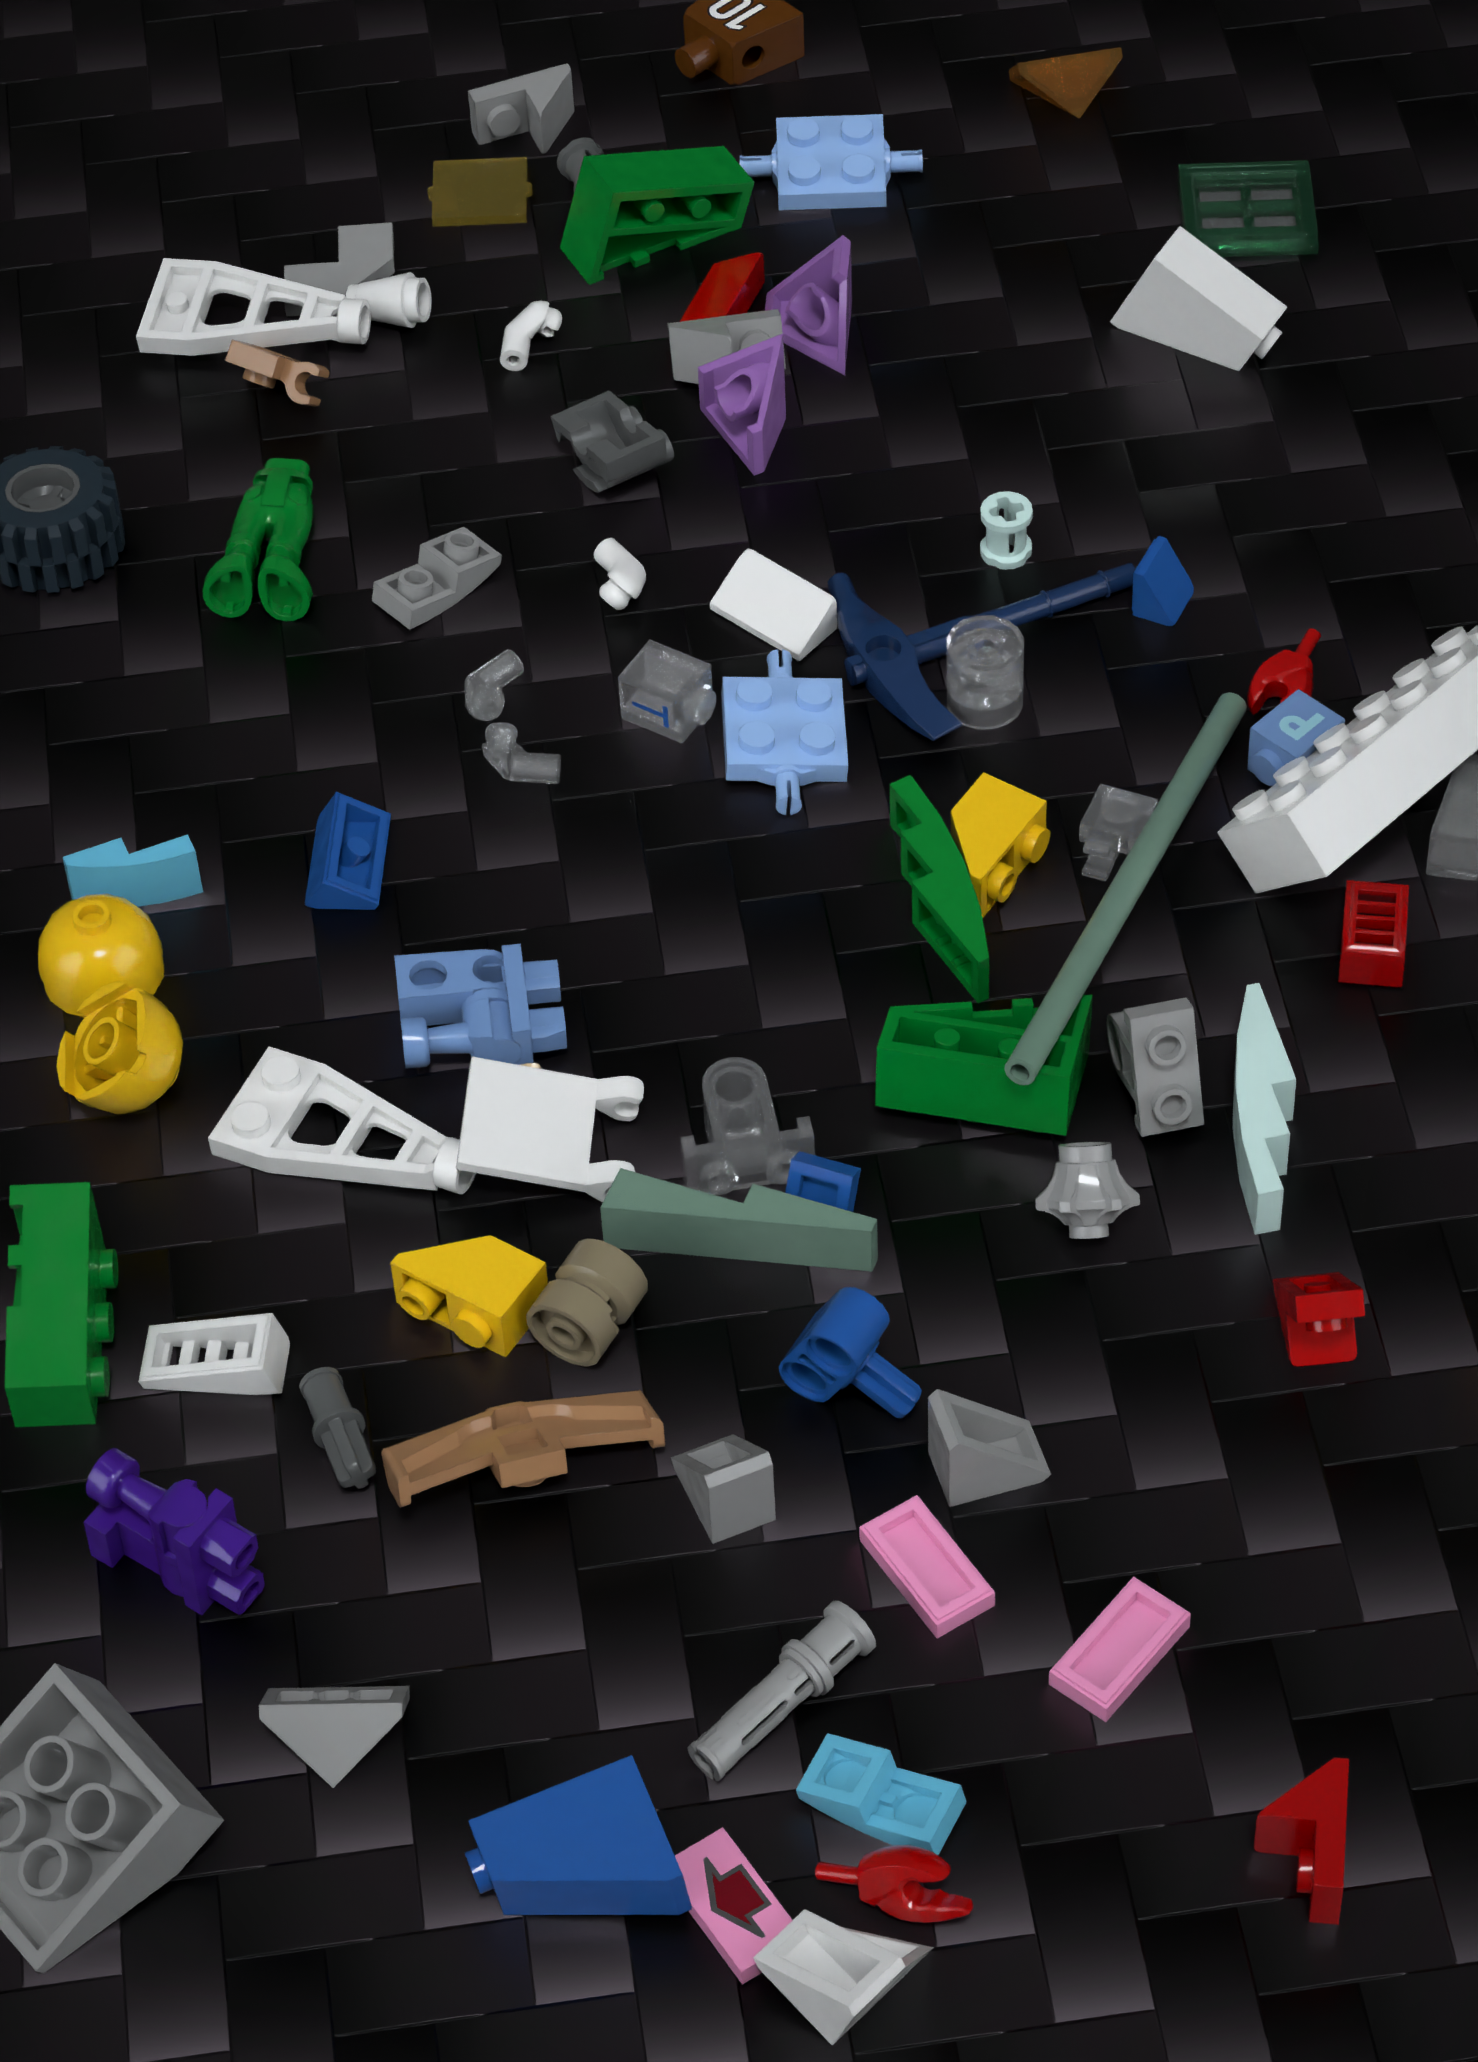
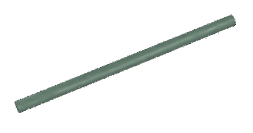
M1224 693L1219 697L1006 1062L1005 1073L1011 1081L1019 1085H1029L1033 1083L1243 718L1247 705L1241 696L1235 693Z

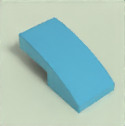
M188 834L130 854L122 838H118L63 857L72 900L85 895L107 893L126 898L137 907L178 900L203 892L196 851Z
M828 1733L796 1788L799 1799L845 1825L891 1845L917 1846L930 1850L939 1855L967 1802L960 1784L897 1768L890 1750Z

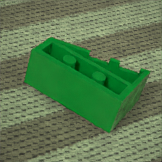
M725 146L584 156L560 249L588 285L604 280L603 272L628 262H631L636 268L650 262L649 254L676 245L680 250H684L740 229L755 182Z
M1093 995L1082 996L1033 1083L1029 1085H1019L1011 1081L1006 1075L1004 1068L1039 1008H1033L1032 998L1012 999L1011 1009L973 1011L972 1002L890 1006L877 1045L875 1106L1066 1136L1089 1055Z

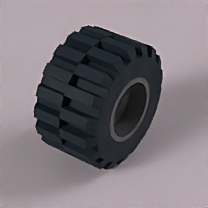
M50 446L49 449L38 450V447L26 449V453L20 455L11 454L3 458L4 462L0 464V577L3 584L11 588L20 585L23 591L34 593L38 589H45L47 593L60 592V588L71 587L74 589L83 586V581L96 580L104 574L103 568L114 566L119 560L118 553L124 550L125 531L114 474L110 467H104L103 460L95 455L86 456L84 450L77 448L63 450V446Z

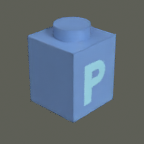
M1296 690L1250 727L1247 770L1255 774L1262 783L1268 786L1275 785L1277 782L1273 775L1278 769L1296 758L1305 756V758L1309 757L1317 750L1313 744L1314 740L1330 728L1345 723V719L1301 690Z

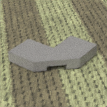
M392 222L338 226L339 262L284 265V279L343 294L346 297L347 288L351 284H360L390 277L395 273ZM284 302L286 316L301 315L303 307Z

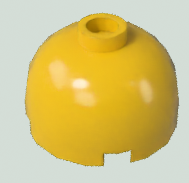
M107 893L85 895L68 901L52 914L39 937L38 970L50 1001L68 1014L84 1017L76 1013L83 1001L100 987L117 981L127 983L154 995L164 978L163 948L148 914L126 898Z
M120 981L100 987L83 1001L76 1013L85 1018L78 1026L75 1035L65 1030L60 1042L56 1065L60 1086L65 1092L75 1096L79 1102L106 1112L125 1114L147 1108L166 1093L175 1082L179 1073L183 1040L175 1017L152 994Z

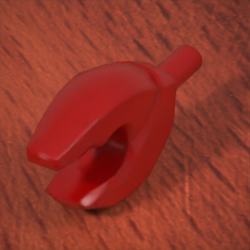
M1313 628L1308 629L1295 652L1287 649L1282 650L1269 657L1260 665L1250 682L1247 695V704L1252 715L1256 714L1270 697H1281V703L1298 689L1310 697L1312 696L1313 663L1309 656L1321 638L1319 631Z
M912 1845L883 1847L866 1853L858 1867L818 1862L816 1865L815 1876L817 1880L858 1885L861 1901L873 1907L878 1906L887 1914L900 1920L922 1923L941 1922L965 1917L973 1909V1903L970 1898L949 1894L941 1889L929 1890L918 1883L939 1882L944 1880L951 1872L950 1865L943 1858L921 1847Z

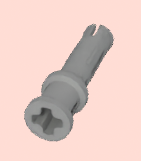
M833 1600L823 1610L824 1619L800 1641L791 1639L781 1649L782 1653L779 1655L780 1663L771 1673L741 1698L707 1732L687 1747L691 1759L706 1776L720 1781L738 1760L767 1736L795 1707L808 1696L818 1697L819 1695H825L834 1686L833 1677L857 1655L867 1656L876 1647V1640L872 1631L853 1609L840 1601Z

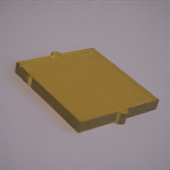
M527 157L434 161L433 186L427 189L428 199L432 201L433 227L527 223V197L532 196V184L527 182Z

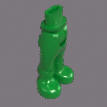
M271 458L266 462L264 469L255 474L253 486L244 493L243 500L238 509L231 537L227 540L225 556L214 564L204 580L203 599L214 613L222 617L234 618L248 611L255 589L254 569L259 562L262 544L268 541L266 557L260 567L258 576V591L263 607L272 617L282 621H295L307 613L313 593L308 579L298 567L302 556V549L308 540L313 520V502L311 498L313 481L309 477L310 467L305 461Z

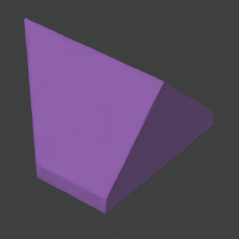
M842 235L767 292L765 311L779 310L782 321L783 343L845 375L852 308L851 241Z
M783 333L698 367L700 410L754 476L765 471L786 420Z

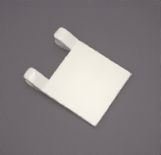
M471 1057L456 1170L581 1191L603 1202L620 1168L635 1172V1169L631 1163L620 1160L589 1163L595 1108L616 1120L629 1122L634 1120L638 1115L639 1104L643 1099V1082L639 1078L632 1076L595 1079Z

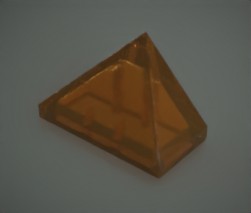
M1121 47L1017 63L1009 70L1010 81L1080 119L1123 58Z

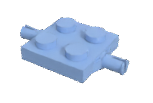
M883 114L776 118L777 141L772 149V155H740V165L751 178H773V183L778 190L779 210L886 207V186L891 178V173H923L922 149L890 151V146L884 138Z
M777 649L767 655L769 677L722 678L721 699L726 780L758 781L775 786L776 810L786 815L789 797L790 815H793L802 808L800 786L814 782H847L848 753L842 678H793L792 655L790 652L782 649L781 666H779Z

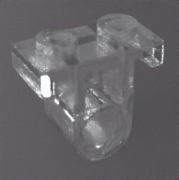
M728 1057L716 1061L707 1068L702 1078V1091L708 1143L695 1145L693 1135L680 1137L685 1187L713 1195H723L733 1190L750 1188L752 1184L760 1186L787 1184L791 1159L799 1151L815 1155L814 1133L810 1117L796 1118L797 1129L779 1131L766 1075L762 1068L751 1060L742 1057Z

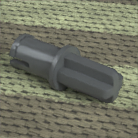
M332 1367L314 1369L307 1373L299 1384L301 1394L308 1404L314 1421L311 1430L314 1442L319 1447L325 1449L336 1479L342 1487L346 1488L355 1485L358 1489L364 1488L369 1484L368 1479L376 1473L375 1462L363 1435L366 1426L364 1417L359 1410L352 1408L343 1387V1380L337 1369Z

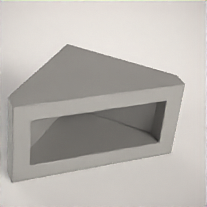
M936 1389L928 1396V1453L949 1507L1042 1483L1051 1475L1029 1420Z
M732 1434L671 1457L674 1470L712 1544L776 1520L773 1463L769 1451Z

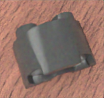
M611 391L604 392L551 416L558 442L566 439L570 440L577 457L582 463L581 466L574 468L573 471L587 488L596 493L667 463L674 458V450L666 433L661 429L656 430L647 421H643L640 413L634 406H627Z

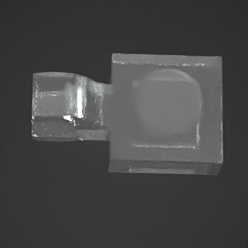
M1104 784L1099 785L1080 823L1079 841L1085 843L1083 853L1089 854L1082 869L1083 876L1101 881L1108 879L1119 853L1128 854L1158 804V799Z

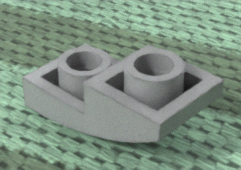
M461 527L420 544L418 564L374 581L372 601L410 630L443 613L472 592L501 564L502 555L468 529Z

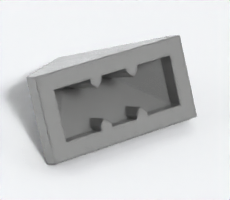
M409 1686L268 1688L259 1704V1719L334 1788L403 1717L410 1700Z

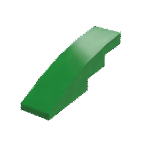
M910 774L889 784L890 826L901 838V874L912 887V923L979 1004L989 999V953L981 907L965 861L938 811Z

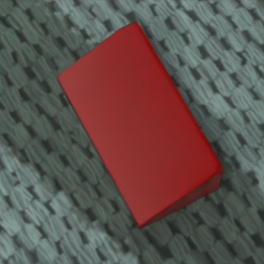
M751 253L714 263L680 322L747 313L765 282L763 253Z

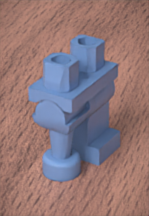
M521 944L502 945V953L495 950L479 949L394 955L405 1069L427 1067L430 1064V1054H470L471 1057L520 1065L533 1063V1053L567 1049L563 1006L530 1010L528 1007L529 1004L561 1001L557 959L523 962ZM449 1024L427 1029V1026L430 1025Z

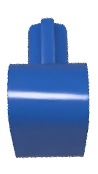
M844 1287L838 1290L814 1314L779 1365L780 1376L794 1392L809 1400L825 1402L840 1389L843 1390L852 1383L895 1418L899 1419L905 1417L919 1401L922 1392L918 1384L875 1352L880 1343L878 1340L890 1323L889 1314L875 1297L855 1287Z

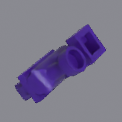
M112 1448L105 1452L93 1466L86 1483L87 1496L100 1503L84 1521L91 1556L111 1568L124 1555L159 1574L164 1587L172 1594L184 1597L185 1606L200 1615H203L214 1601L238 1615L243 1614L262 1592L265 1583L263 1572L249 1565L254 1560L259 1548L257 1535L237 1524L233 1498L216 1488L208 1497L207 1504L205 1495L198 1489L197 1481L189 1479L175 1482L169 1489L162 1488L139 1477L140 1465L135 1458L118 1448Z

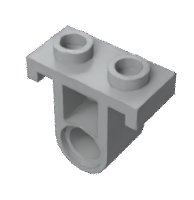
M1187 997L1123 1009L1122 1012L1109 1014L1106 1025L1111 1058L1118 1076L1136 1103L1137 1114L1134 1115V1121L1141 1137L1204 1125L1194 1009Z

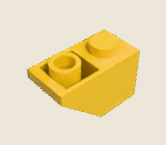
M984 772L951 810V836L965 861L981 907L982 918L997 901L1004 902L1010 896L1018 875L1029 862L1036 863L1040 860L1050 840V830L1046 828L1047 801Z
M491 1235L398 1253L390 1262L396 1303L400 1304L408 1314L419 1320L430 1319L454 1331L466 1344L475 1348L485 1347L505 1358L528 1331L526 1314L548 1284L546 1262Z

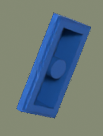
M339 792L333 795L317 820L305 906L315 909L375 910L380 899L391 813Z

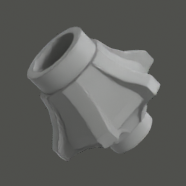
M1076 1142L1058 1145L1059 1161L1055 1163L1053 1176L1048 1186L1035 1198L1036 1210L1053 1214L1064 1225H1069V1238L1091 1239L1109 1236L1108 1224L1113 1223L1123 1211L1140 1205L1139 1193L1126 1183L1119 1172L1116 1159H1112L1111 1143Z

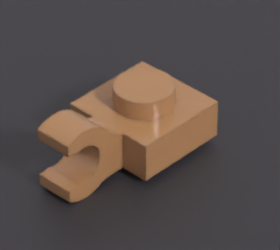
M233 339L225 359L227 362L245 368L242 376L243 379L269 388L275 387L277 379L281 380L285 384L288 396L294 402L312 407L319 406L321 399L310 396L306 392V380L311 375L328 378L330 374L329 370L322 365L301 362L272 350Z

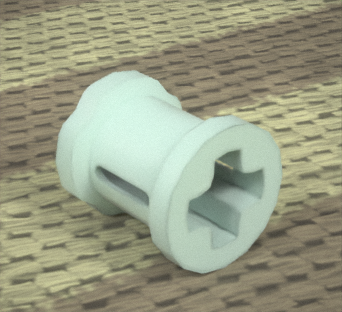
M1011 491L997 492L988 496L980 507L981 521L986 527V536L980 543V553L982 559L988 565L1002 570L1015 569L1023 566L1032 555V542L1027 535V526L1030 525L1033 518L1032 504L1028 498L1019 493ZM1001 508L1004 509V518L999 516ZM1009 544L1014 545L1012 553L1009 552Z

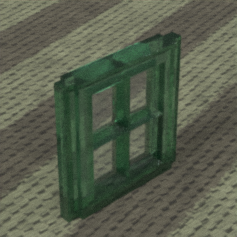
M1308 160L1178 164L1182 227L1219 256L1318 254V228Z

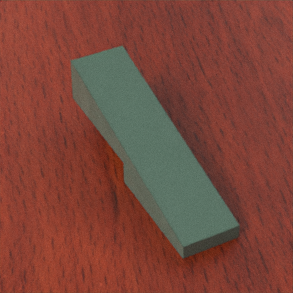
M620 1168L600 1207L603 1241L619 1249L871 1272L878 1260L877 1219L756 1184H752L744 1203Z

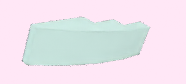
M1260 983L1250 984L1246 987L1237 1033L1233 1094V1136L1239 1182L1255 1235L1280 1230L1284 1189L1279 1176L1287 1174L1290 1132L1286 1121L1293 1120L1296 1090L1294 1071Z

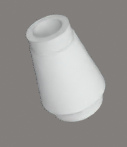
M411 272L360 284H351L346 291L347 299H364L368 301L371 321L413 328L417 322H426L430 316L432 299L429 283L425 278H416Z

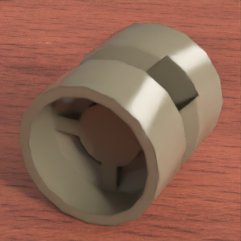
M587 1238L578 1241L556 1272V1280L549 1281L526 1314L527 1325L531 1333L545 1349L564 1361L586 1367L597 1364L620 1331L617 1325L624 1324L648 1291L647 1278L642 1269L629 1255L616 1246L602 1240Z

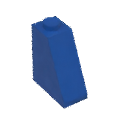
M632 1755L468 1820L477 1844V1848L465 1852L470 1870L480 1894L494 1889L504 1915H680L692 1910L683 1874Z

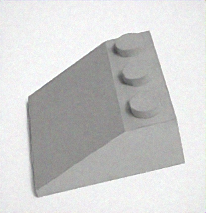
M56 1663L52 1665L0 1726V1929L34 1970L43 1974L178 1875L224 1821L99 1680Z

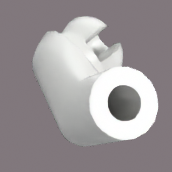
M548 301L531 302L505 327L500 355L502 366L511 371L524 369L528 362L531 339L536 332L545 338L554 336V330L558 331L562 323L561 312L555 308H550Z
M614 538L603 540L594 551V559L608 572L607 575L610 579L600 587L599 595L616 610H622L628 605L632 597L637 599L646 581V572L643 565Z

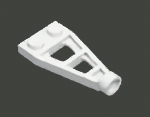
M163 258L136 334V340L141 353L188 356L228 352L232 339L263 348L323 340H334L349 344H365L370 333L371 311L368 301L364 299H347L343 294L217 261ZM218 293H229L251 301L245 319L240 322L214 326L204 323L213 296ZM280 301L303 307L299 320L264 323L270 302Z
M270 1046L208 1137L212 1155L274 1174L437 1191L439 1187L457 1194H464L471 1186L476 1175L473 1172L456 1170L459 1139L442 1135L326 1064ZM313 1103H326L350 1119L335 1144L326 1146L303 1144L291 1139ZM373 1127L384 1129L406 1140L394 1160L369 1158L356 1154Z

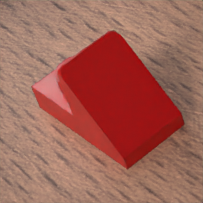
M1340 1272L1273 1279L1288 1357L1292 1365L1300 1367L1348 1362L1356 1359L1357 1345L1354 1317L1365 1316L1364 1294L1361 1287Z
M1334 1757L1266 1806L1258 1814L1256 1820L1255 1851L1298 1856L1296 1892L1310 1894L1309 1922L1339 1925L1344 1888L1348 1758Z

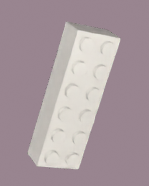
M1478 625L1467 633L1461 626L1439 637L1431 645L1435 653L1429 658L1413 661L1396 672L1392 677L1396 685L1389 691H1379L1361 701L1353 709L1357 717L1349 724L1345 725V723L1336 725L1321 734L1313 742L1317 750L1309 757L1305 758V756H1302L1285 764L1273 775L1277 782L1266 792L1259 790L1250 794L1233 807L1232 810L1236 817L1217 833L1255 893L1327 877L1478 750Z

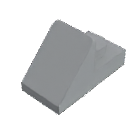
M568 63L468 90L472 134L478 144L489 143L529 131L540 152L545 154L574 113L572 73Z
M774 309L667 323L673 378L676 381L699 384V366L782 334V321L779 310ZM784 353V369H786L785 353Z

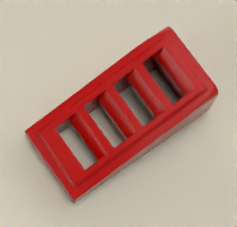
M1346 880L1338 982L1402 987L1406 951L1409 885ZM1357 913L1379 914V915H1391V916H1394V917L1372 916V915H1360V914H1357Z

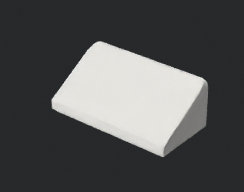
M749 548L738 558L710 602V609L777 649L790 652L792 657L798 661L802 660L837 629V602L832 595Z

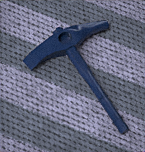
M1127 563L1104 572L1099 570L1093 576L1046 592L1041 590L1038 595L980 614L963 616L908 636L904 634L901 628L875 612L859 598L850 577L846 573H836L827 581L829 594L837 602V625L848 656L844 660L847 680L851 686L863 683L868 691L894 716L914 731L934 741L960 728L962 723L931 692L919 670V664L968 648L979 641L1046 616L1051 618L1053 614L1101 597L1109 598L1110 594L1133 586V573L1136 568L1132 563Z

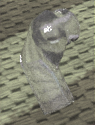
M509 649L504 650L466 677L464 683L465 707L468 713L475 719L491 721L502 713L505 703V695L502 694V688L524 672L523 664L515 652Z

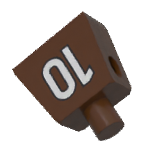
M697 0L686 9L683 16L685 45L675 51L676 64L686 77L693 78L708 69L730 85H740L805 56L803 13L784 0Z

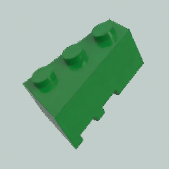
M90 1182L10 1185L9 1206L14 1210L20 1234L19 1245H8L9 1269H17L13 1306H7L5 1392L15 1427L96 1424L98 1397H108L110 1389L108 1358L101 1355L102 1342H112L114 1337L113 1307L111 1302H106L107 1289H115L118 1285L117 1252L115 1249L105 1248Z

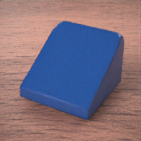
M1158 536L1153 540L1133 573L1132 611L1133 616L1165 626H1173L1193 596L1194 587L1167 538Z

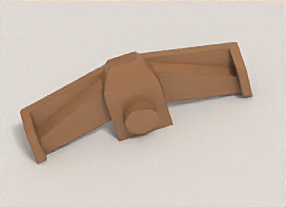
M636 1390L530 1402L516 1401L489 1407L484 1412L383 1448L381 1455L389 1489L401 1508L411 1504V1495L488 1466L501 1488L509 1486L531 1487L540 1484L548 1477L568 1473L565 1452L567 1448L645 1440L648 1441L652 1448L665 1447L663 1422L642 1391Z

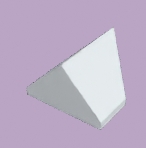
M804 1909L753 1959L758 1969L833 2046L934 1947L840 1927Z

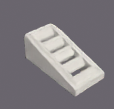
M273 1313L149 1325L138 1382L143 1389L242 1395L280 1394L283 1390L290 1349L289 1337ZM173 1346L182 1347L178 1365H170ZM200 1348H207L204 1362H198ZM228 1350H234L233 1359L226 1360Z

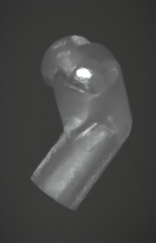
M492 723L485 729L486 742L482 744L483 755L503 778L515 782L559 783L561 772L560 754L525 752L521 745L516 743L518 731L510 723Z

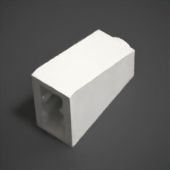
M1179 226L1153 259L1110 322L1121 330L1240 371L1253 353L1263 359L1282 334V331L1276 328L1274 324L1286 310L1287 306Z

